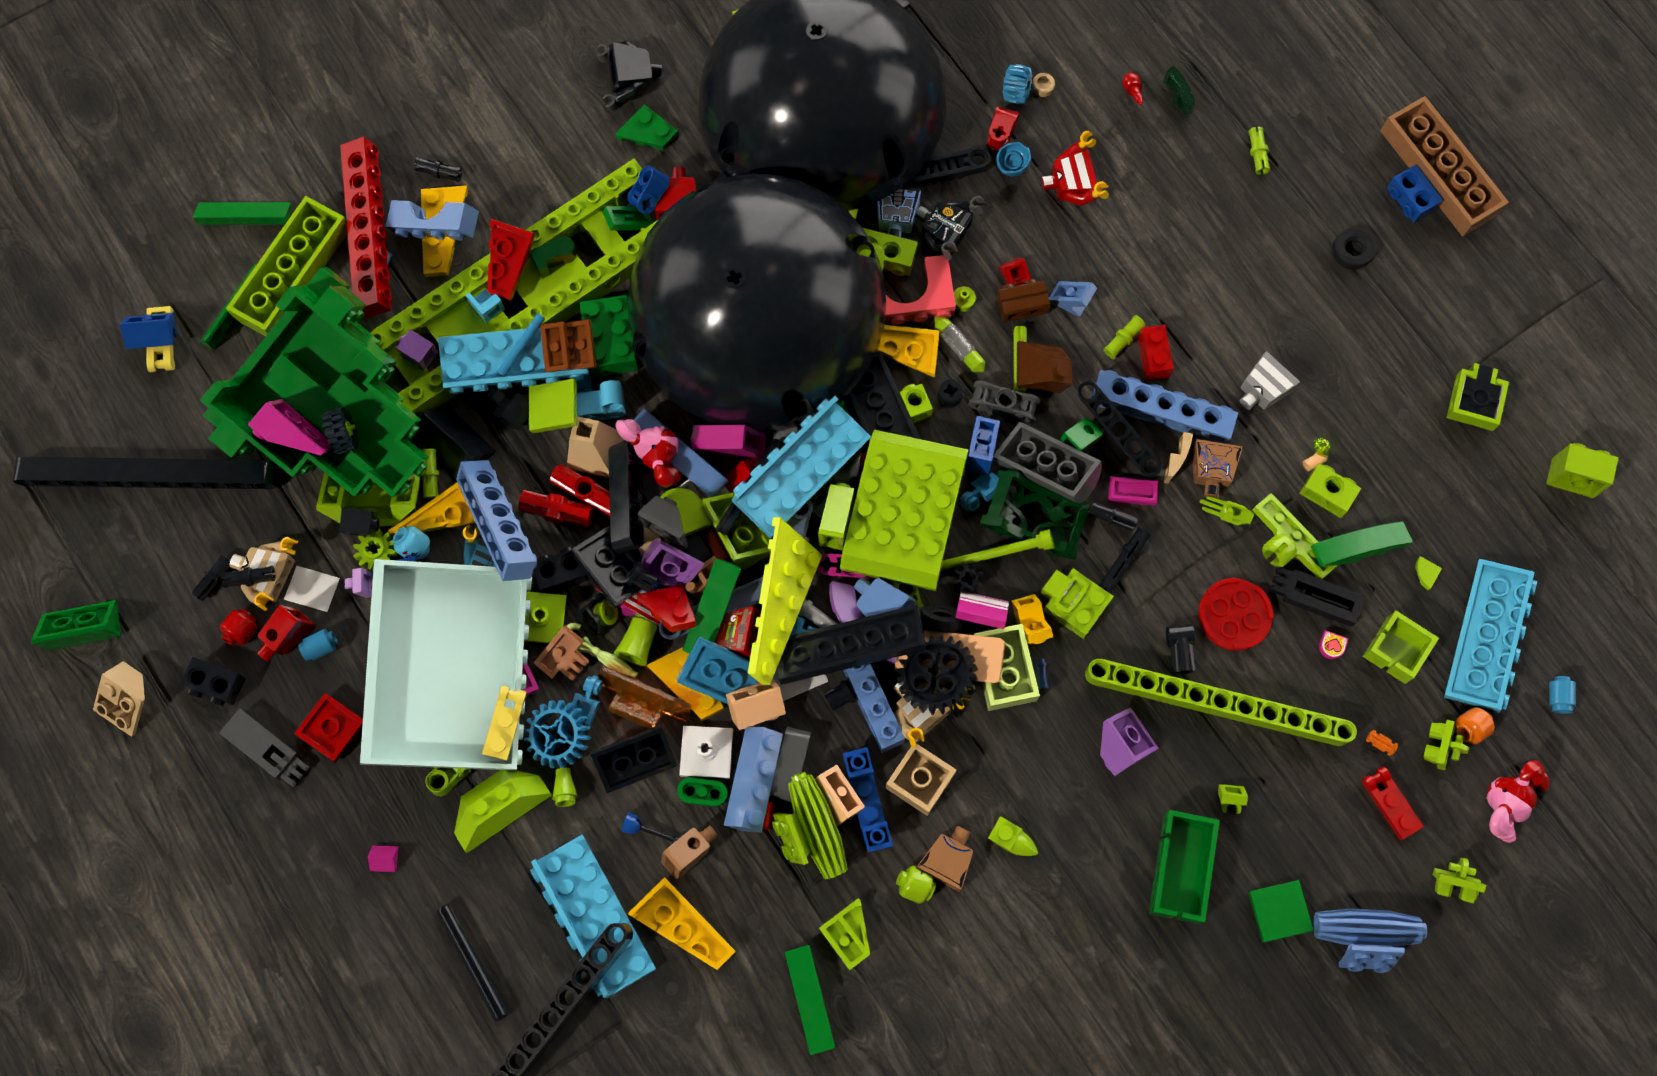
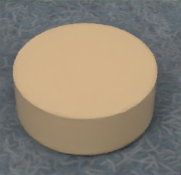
M1040 73L1034 77L1032 90L1037 96L1047 97L1054 91L1055 80L1050 74Z

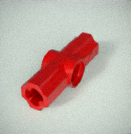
M561 463L555 467L549 479L550 483L575 496L581 503L589 504L610 517V493L608 490L594 483L591 478L583 477ZM585 486L592 488L588 494L580 493L581 489Z
M523 490L519 498L518 510L520 512L541 516L546 521L563 524L565 522L589 528L593 520L594 507L572 502L558 494H549L547 496Z

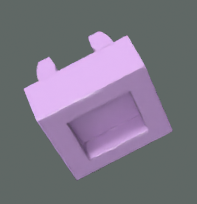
M363 568L352 569V578L345 579V589L352 588L354 594L366 598L372 597L373 572Z

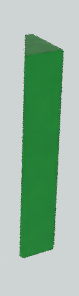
M199 202L193 219L198 225H285L291 217L292 204L291 202Z
M254 264L249 269L201 338V344L212 350L217 347L235 321L226 307L257 264Z
M715 558L694 615L696 627L689 629L682 651L690 654L699 636L713 643L715 642L741 570L739 565Z
M806 945L786 951L785 956L810 1055L835 1049L810 946Z

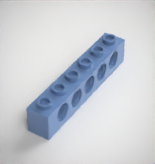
M1100 370L1096 384L1121 414L1179 432L1192 433L1195 437L1211 442L1228 444L1232 437L1239 412L1233 411L1228 406H1216L1201 398L1193 399L1187 397L1185 393L1167 391L1160 385H1148L1134 377L1125 378L1111 370ZM1095 388L1093 389L1091 397L1095 395ZM1113 389H1121L1124 394L1117 395L1113 392ZM1135 396H1143L1146 402L1138 401ZM1158 403H1166L1169 409H1162ZM1108 404L1099 405V407L1111 410ZM1182 410H1189L1192 416H1185ZM1205 417L1213 418L1215 423H1208Z
M489 460L461 462L456 478L457 483L502 581L531 579L533 570L537 566V558L529 547L528 538L524 536L521 530L520 522L513 513L512 505L505 496L503 486L499 484L496 471L492 469Z

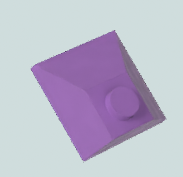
M656 538L645 550L641 560L642 567L657 574L656 582L667 588L683 584L685 589L686 584L693 580L704 565L703 562Z
M1131 707L1103 722L1100 756L1114 777L1159 749Z

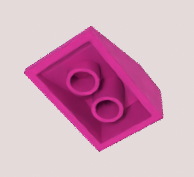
M283 399L266 402L248 424L253 429V434L261 440L317 455H324L334 451L327 442L328 438Z

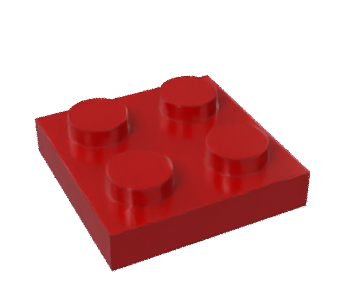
M324 693L294 734L336 763L362 729L363 719Z

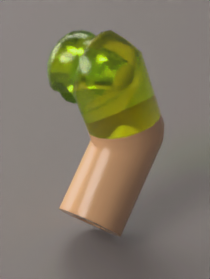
M1321 437L1315 439L1313 442L1315 454L1303 461L1307 471H1311L1319 463L1323 464L1327 461L1331 447L1328 440Z

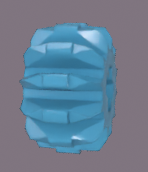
M1020 64L1008 67L1002 85L1005 101L1016 104L1027 101L1033 76L1030 67Z

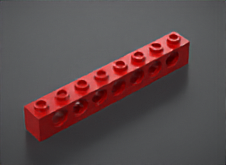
M363 136L342 144L340 147L352 293L366 304V307L362 310L364 312L363 316L371 318L391 311L392 295L389 288L390 274L387 265L388 252L386 250V231L383 220V192L380 185L381 171L378 163L379 150L374 143Z

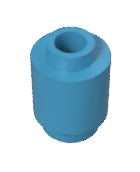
M322 629L304 638L303 642L298 644V647L306 661H315L336 651L335 645L338 644V640L333 631L328 632L327 629Z
M1556 676L1554 681L1549 682V706L1552 707L1553 713H1573V707H1576V682L1570 681V677Z

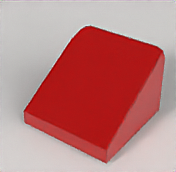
M1019 257L999 266L1007 284L1019 286L1025 281L1032 279L1024 258Z

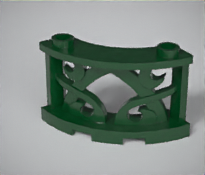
M1008 469V471L998 470L997 476H999V480L987 515H982L980 524L999 536H1003V534L1009 535V537L1013 538L1012 542L1014 543L1036 538V535L1040 534L1042 529L1053 528L1050 531L1053 537L1054 548L1046 550L1045 553L1075 560L1078 552L1076 550L1077 543L1091 505L1086 501L1077 504L1028 480L1015 469ZM1010 485L1016 487V493L1009 490ZM1007 494H1009L1010 499L1013 501L1012 503L1006 498ZM1039 502L1048 514L1051 522L1038 525L1032 532L1027 531L1025 516L1018 508L1028 503ZM1064 507L1078 509L1074 523H1062L1061 519H1066L1072 515V513H1065ZM1016 517L1020 521L1019 526L1014 525L1012 522ZM1072 528L1066 542L1065 529Z

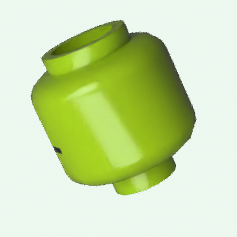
M910 866L906 871L902 870L896 880V885L899 886V894L918 904L923 903L925 900L929 901L936 888L933 876L916 866Z

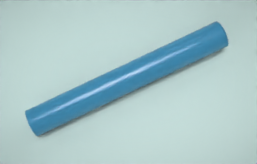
M536 314L496 372L500 376L505 377L540 325L544 322L545 318L542 315Z

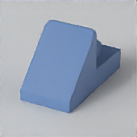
M1058 281L1049 297V301L1080 317L1085 307L1091 301L1097 287L1092 282Z

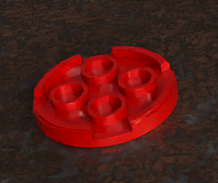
M1227 578L1213 584L1203 595L1199 604L1198 617L1200 626L1210 641L1226 650L1243 651L1255 647L1267 636L1272 625L1273 607L1269 597L1259 586L1240 578Z

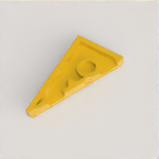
M455 483L388 531L394 537L395 533L402 527L414 526L422 532H429L476 522L458 483Z

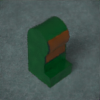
M568 237L557 238L530 250L541 278L550 275V268L561 263H571L577 255L574 243Z

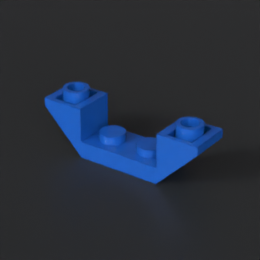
M868 748L843 753L848 781L865 806V808L857 813L868 853L893 847L875 784Z

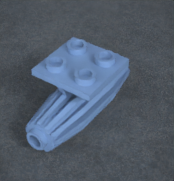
M1347 908L1315 913L1313 921L1315 938L1348 945L1344 956L1339 961V968H1348L1349 971L1353 972L1362 971L1363 969H1374V972L1377 973L1388 972L1405 953L1404 948L1396 946L1420 944L1427 937V925L1422 923L1420 917L1388 910Z

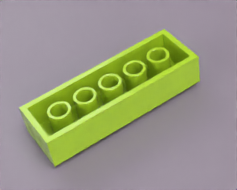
M305 196L226 307L231 316L238 322L266 337L285 313L276 304L290 286H306L320 267L327 265L347 236V221L345 217Z

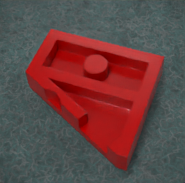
M683 584L637 594L638 603L641 606L645 605L651 611V615L656 620L663 622L670 632L696 627V620Z

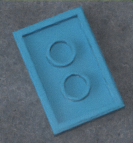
M700 636L676 679L677 683L728 704L727 693L758 683L756 679L748 674L750 658Z

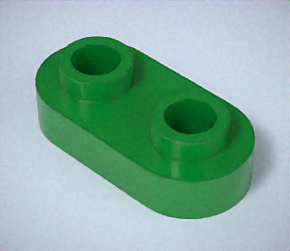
M685 778L679 783L677 788L679 798L687 804L719 807L728 798V791L725 785L714 780ZM689 787L695 789V793L692 796L686 794V790ZM715 790L720 792V796L717 799L711 798V793Z

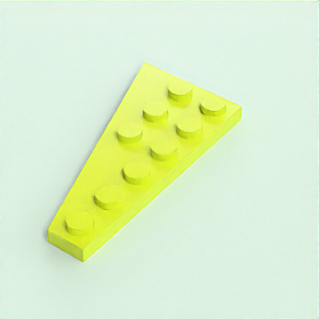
M773 517L772 526L775 527L773 539H769L770 561L765 565L759 600V604H762L761 617L756 618L755 627L759 629L757 641L752 643L748 674L762 685L771 684L822 558V554L780 517Z

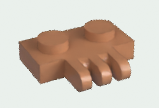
M565 625L534 661V664L551 679L561 671L569 679L575 680L577 677L575 672L580 673L583 670L581 665L586 666L589 663V660L577 650L584 640Z

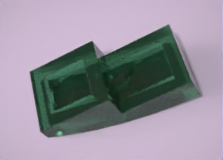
M1173 65L1167 70L1163 82L1175 93L1172 103L1189 117L1195 106L1194 96L1183 75Z

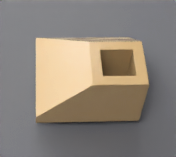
M577 416V426L572 427L569 438L567 467L576 472L609 479V448L624 441V439L618 434L616 429L600 421Z
M124 661L103 673L93 708L100 716L131 737L136 733L145 700L143 674Z

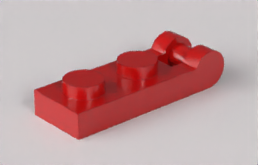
M1382 766L1376 770V774L1372 776L1367 775L1362 778V784L1400 841L1424 827L1392 780L1391 774L1386 767ZM1382 782L1385 789L1379 791L1377 784Z

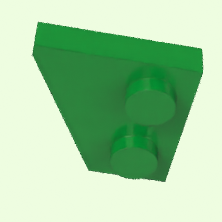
M644 104L615 133V136L620 141H623V139L635 141L637 145L651 146L654 149L664 151L679 136L677 129Z

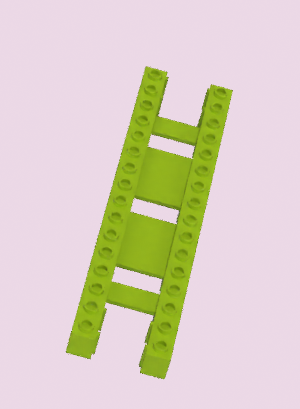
M632 159L526 229L536 235L531 250L557 238H571L578 232L586 230L605 256L586 267L576 255V258L571 263H561L550 268V275L541 278L529 252L516 291L528 307L512 318L508 319L505 313L501 312L486 323L469 304L465 296L470 292L473 297H476L488 288L489 253L369 332L381 342L378 346L397 361L395 366L410 385L398 393L405 399L402 402L404 406L421 418L424 412L439 407L457 395L444 391L441 365L431 372L427 368L423 371L400 356L396 349L398 341L409 330L414 331L420 336L431 333L438 342V337L527 329L537 313L545 318L541 325L566 322L581 311L579 302L600 299L630 279L637 253L648 232L656 222L645 229L641 228V232L625 242L616 230L610 231L603 215V210L606 206L624 205L622 195L627 189L633 187L642 170L635 159Z

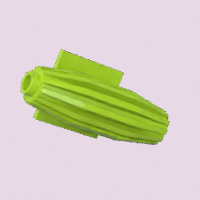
M804 771L791 776L792 781L788 783L794 814H773L775 821L772 822L777 836H781L784 843L781 848L787 860L790 859L792 863L805 865L809 863L807 856L810 854L824 879L834 878L848 871L842 839L822 791L812 774L806 775Z

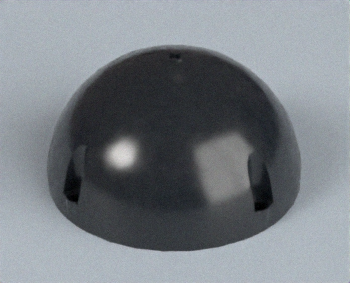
M749 0L725 24L708 53L700 80L698 110L704 141L713 160L727 177L757 173L775 174L800 180L825 192L849 211L884 199L901 189L920 172L932 156L942 135L946 116V85L939 58L927 34L916 19L906 12L896 0Z
M751 173L729 176L715 180L713 183H704L699 189L691 191L680 198L663 213L648 232L637 253L629 280L627 301L629 328L635 345V354L641 360L649 377L669 400L687 414L708 425H746L761 433L784 431L800 426L809 415L814 417L819 412L817 407L826 398L830 401L836 396L838 404L852 391L866 373L877 352L884 329L886 312L884 275L876 250L861 225L845 207L825 192L800 180L775 174ZM864 249L871 251L869 257L859 255V253ZM739 276L740 283L735 285L733 278ZM802 405L807 406V413L802 417H798L796 415L797 408Z

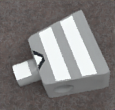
M1266 351L1243 382L1241 389L1246 394L1240 399V403L1248 410L1256 403L1265 410L1293 392L1300 381Z

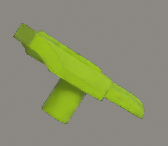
M1212 496L1206 497L1208 500L1223 505L1221 506L1204 499L1200 500L1201 504L1221 511L1218 512L1204 506L1202 510L1219 516L1221 520L1235 525L1250 524L1254 513L1245 506L1231 501H1223Z

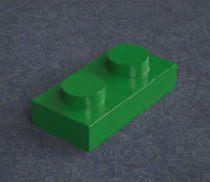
M606 206L603 210V215L610 231L640 230L653 224L650 215L641 213L636 206Z

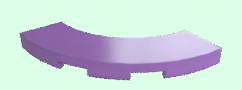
M832 581L829 589L830 602L833 613H836L839 622L843 623L864 618L861 610L856 605L857 600L854 586ZM897 657L882 661L894 665Z

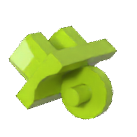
M1447 720L1446 724H1431L1429 737L1442 740L1440 748L1426 745L1424 760L1437 764V769H1446L1450 751H1452L1451 759L1459 761L1460 754L1469 753V747L1463 744L1464 736L1457 735L1455 742H1452L1455 732V721Z
M1460 858L1458 864L1449 863L1448 869L1456 871V873L1434 868L1432 875L1436 878L1435 892L1439 895L1451 897L1453 886H1460L1459 898L1474 904L1479 892L1485 893L1486 885L1482 884L1480 879L1467 876V874L1472 876L1476 874V869L1469 867L1468 859Z

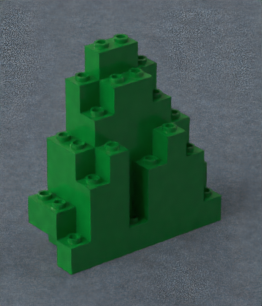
M320 267L306 286H290L276 306L285 313L232 379L215 381L200 399L208 407L203 417L217 427L208 439L231 458L240 455L244 456L247 453L251 454L258 448L292 477L301 474L304 476L307 472L312 473L319 467L354 497L362 493L364 495L367 494L374 485L371 481H374L392 497L399 494L404 495L412 486L410 480L415 475L417 477L420 476L427 468L425 462L429 457L409 441L420 429L417 425L421 419L404 406L402 402L405 399L386 384L395 371L393 366L397 361L378 346L381 342L357 323L364 315L362 310L366 307V304L348 290L350 285L329 267ZM283 399L324 434L325 429L322 425L324 423L322 421L323 413L345 407L348 409L349 415L351 414L352 421L355 422L359 446L355 450L338 455L334 451L324 455H317L261 440L253 434V429L248 424L266 402Z

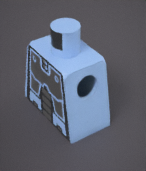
M899 189L884 199L877 201L879 230L888 231L889 235L901 237L902 233H911L915 215L920 204L921 190Z

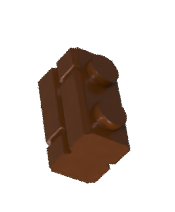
M1031 279L1019 286L1006 284L997 291L996 300L1002 322L1047 314L1049 312L1050 301L1044 281L1037 282L1036 279Z

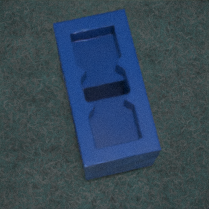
M1417 165L1393 177L1387 187L1390 196L1397 200L1405 216L1410 218L1413 223L1436 211L1443 202L1441 196Z
M976 416L965 471L988 476L1000 424L999 420Z

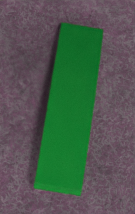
M1403 521L1336 536L1315 543L1311 548L1320 567L1360 562L1364 557L1383 555L1389 549L1408 547L1413 541Z

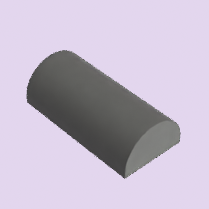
M1022 422L1017 424L993 455L995 463L1007 469H1015L1025 478L1077 504L1084 502L1090 496L1098 482L1102 468L1100 460Z

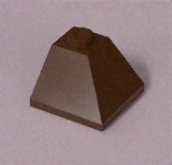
M1023 341L1017 342V387L1061 393L1072 385V361L1062 348Z

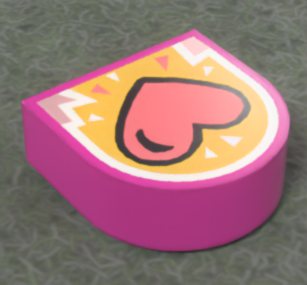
M1325 630L1322 633L1319 650L1325 658L1337 659L1344 654L1349 638Z

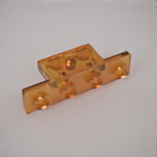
M601 666L598 677L600 681H603L602 686L617 692L609 706L610 712L648 729L656 727L664 713L684 722H687L689 719L691 704L683 699L668 695L660 689L645 685L639 680L629 678L614 669Z

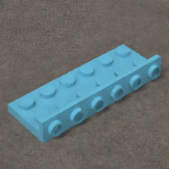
M540 327L505 377L500 376L496 371L526 329L438 337L444 391H449V394L464 393V389L473 388L474 392L487 391L490 386H498V389L512 388V384L522 383V387L537 385L536 382L538 381L552 383L567 378L578 382L585 380L584 377L589 376V369L545 372Z
M836 396L830 401L826 398L817 407L819 412L814 417L809 415L800 424L802 429L797 434L793 431L783 441L786 444L780 450L776 447L768 455L767 459L769 461L764 466L759 464L750 473L752 478L747 483L742 481L733 490L735 495L732 502L770 539L774 536L775 527L772 526L773 517H780L787 523L871 438L837 404L838 398Z
M1483 559L1478 560L1444 698L1493 710L1495 715H1499L1501 709L1506 710L1510 695L1505 694L1507 686H1512L1515 672L1511 671L1512 664L1518 662L1521 649L1516 648L1518 640L1523 641L1526 626H1523L1522 622L1524 617H1529L1532 603H1527L1529 594L1534 595L1537 581L1533 580L1535 572Z
M583 835L578 836L539 860L534 859L531 861L534 868L530 871L537 883L542 882L546 889L542 892L544 898L549 905L554 904L558 912L554 914L561 928L566 926L570 934L566 938L573 950L578 949L582 958L610 924L626 923L633 930V938L629 945L594 988L598 996L603 995L604 998L608 999L656 970L653 961ZM618 927L614 931V938L620 942L623 939L624 933ZM601 948L598 952V959L604 963L607 959V952Z

